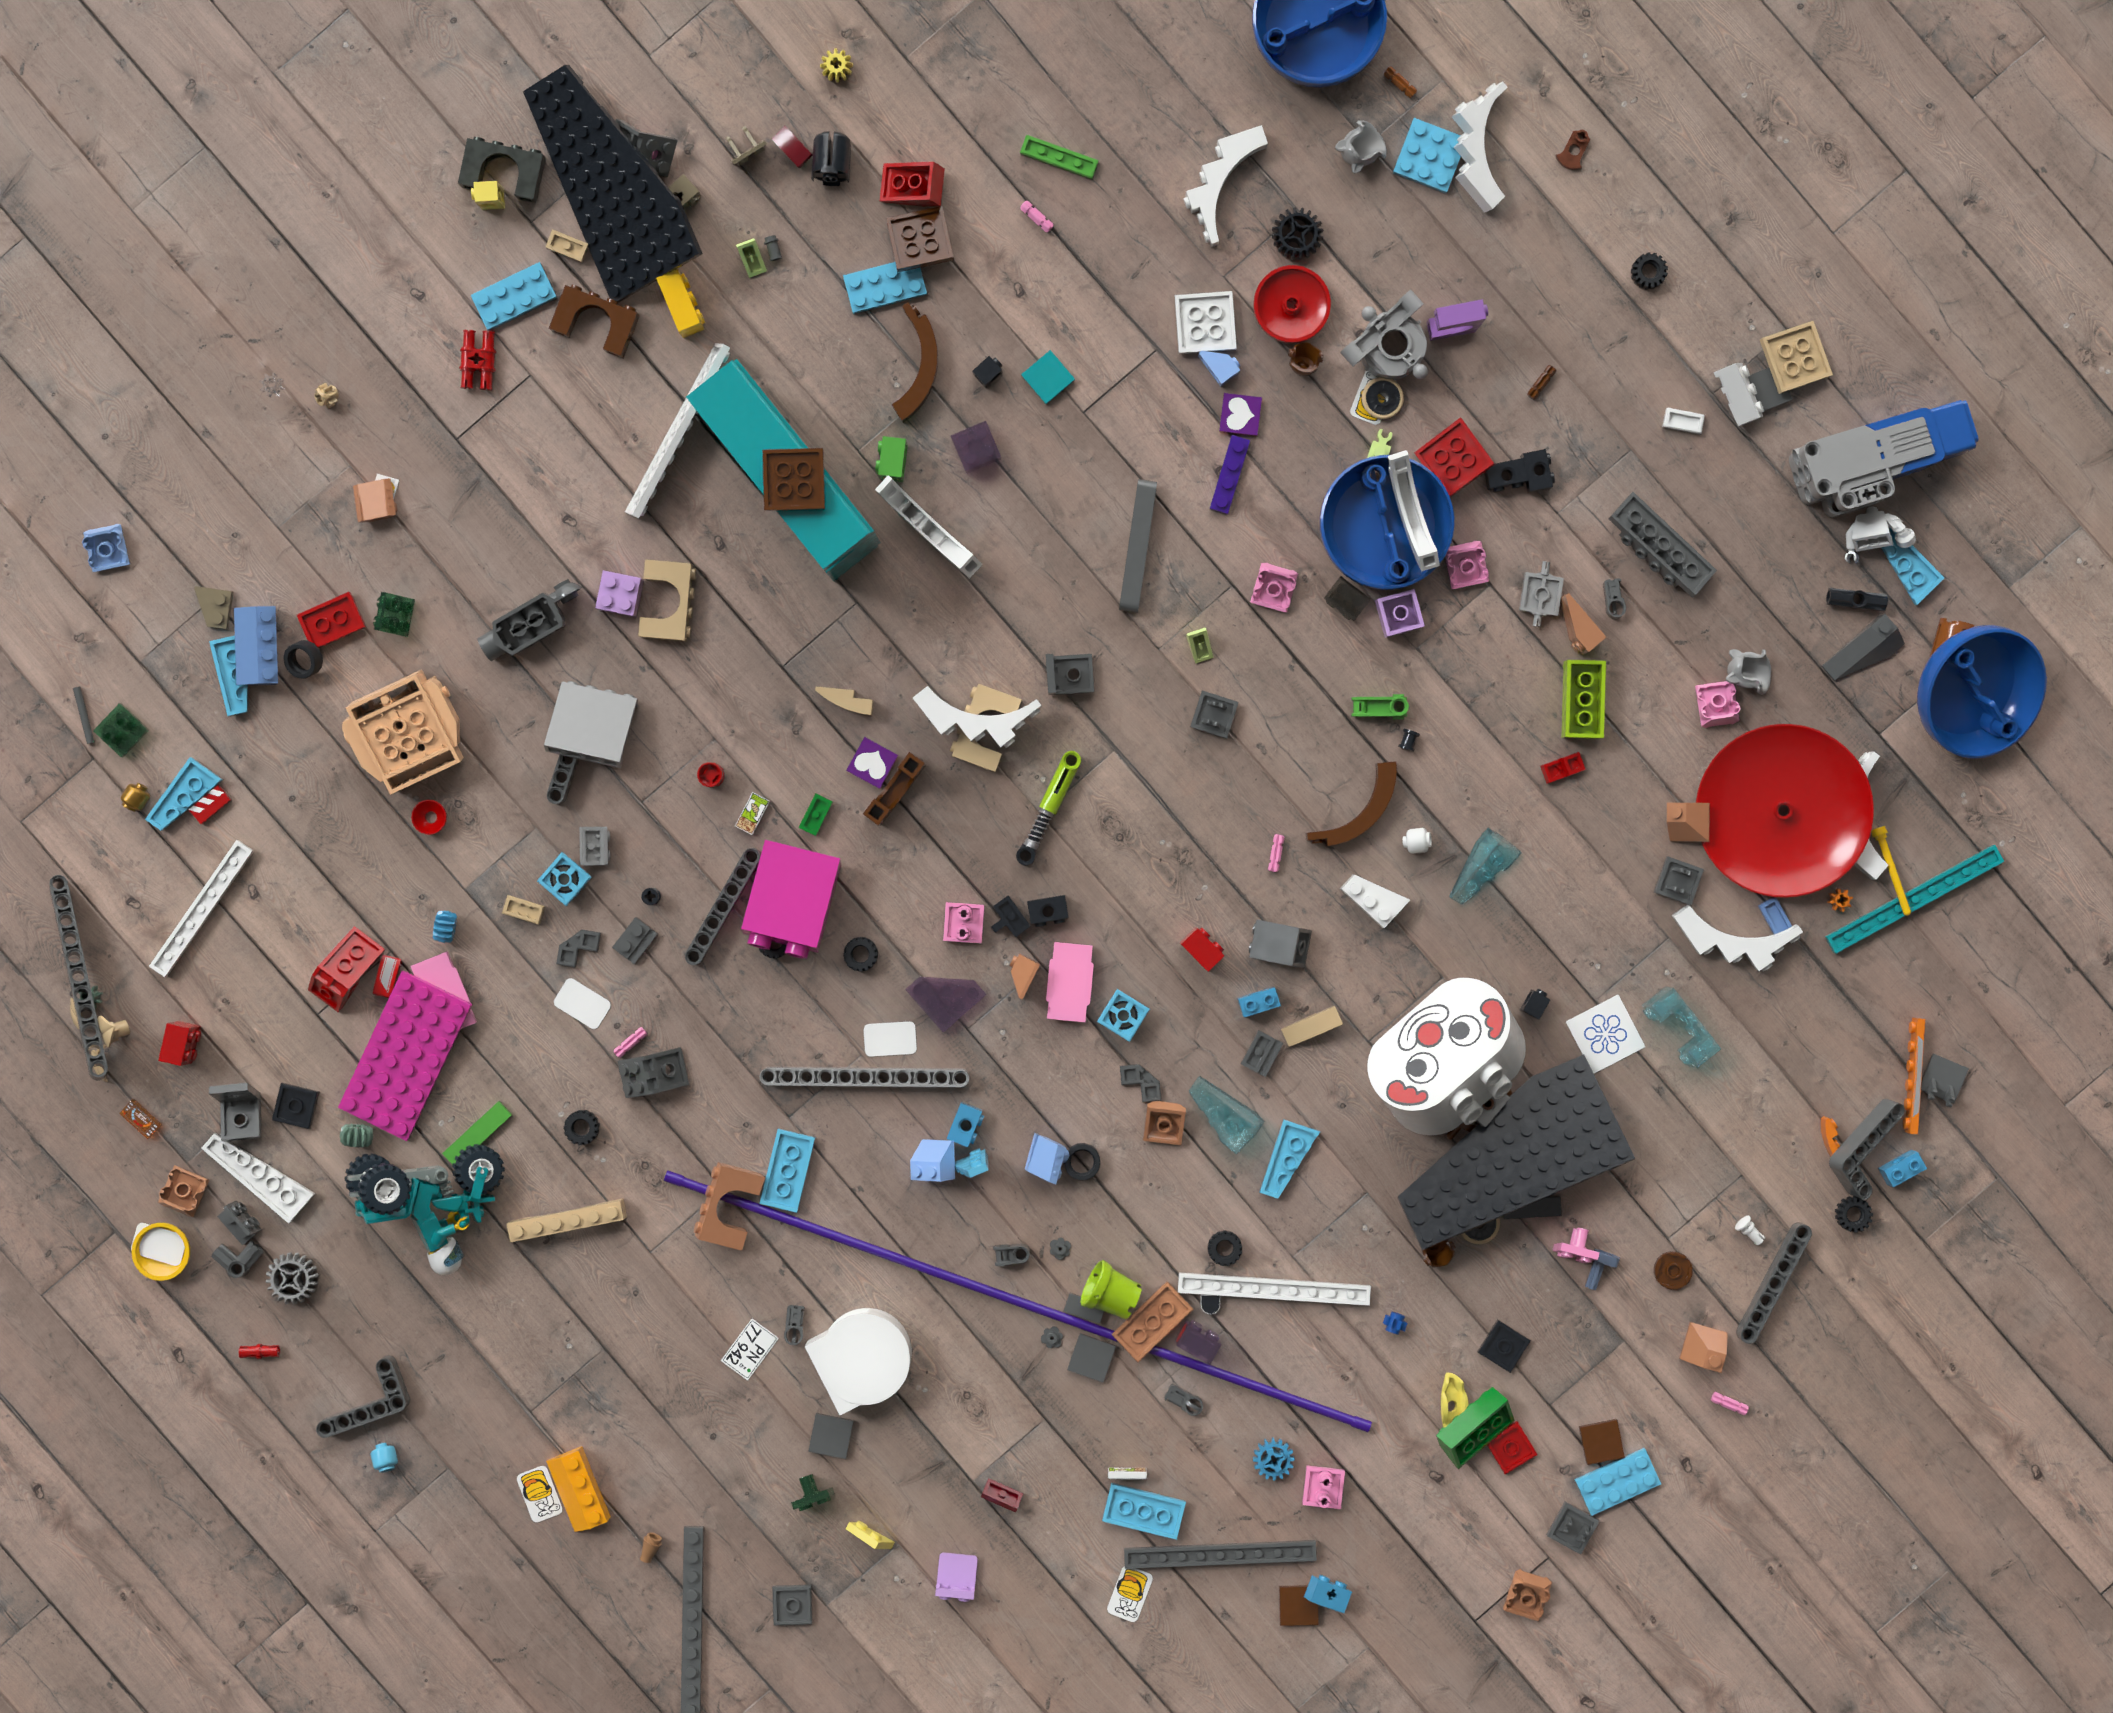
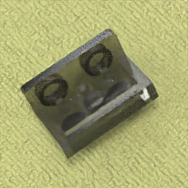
M1342 576L1338 578L1324 597L1329 606L1337 608L1346 619L1353 621L1357 619L1358 615L1371 600Z

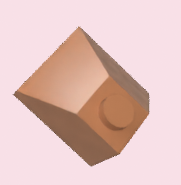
M1667 803V827L1670 841L1709 842L1710 803Z
M1019 953L1018 957L1014 955L1009 966L1012 967L1011 974L1018 996L1023 1000L1040 963Z
M1690 1322L1679 1359L1722 1373L1727 1355V1332Z

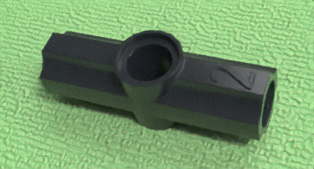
M1828 588L1826 602L1827 605L1850 607L1852 609L1886 611L1888 597L1887 594L1864 592L1862 590L1853 591ZM1855 594L1861 599L1859 605L1853 600Z

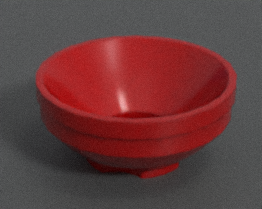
M423 800L413 808L411 820L416 830L420 833L431 835L438 833L444 828L447 822V813L439 802ZM431 811L437 815L434 823H429L426 819V815Z

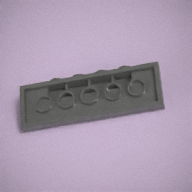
M1634 492L1608 518L1621 531L1619 536L1622 537L1621 541L1624 545L1631 546L1638 558L1645 559L1650 564L1649 567L1653 572H1659L1664 577L1663 580L1667 585H1673L1674 587L1679 585L1692 598L1717 571Z

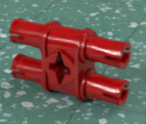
M463 330V347L460 349L461 366H459L460 371H462L460 388L473 389V372L479 371L481 372L480 389L492 390V375L496 371L494 364L495 354L497 353L496 349H494L495 332L483 331L482 348L476 349V331ZM477 356L483 359L482 361H479L478 364H476L473 361L474 359H477Z

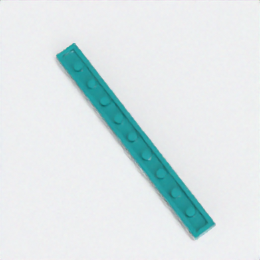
M1996 845L1989 846L1905 892L1911 912L2003 863L2004 860ZM1898 897L1828 934L1825 938L1833 953L1836 954L1906 915L1903 914Z

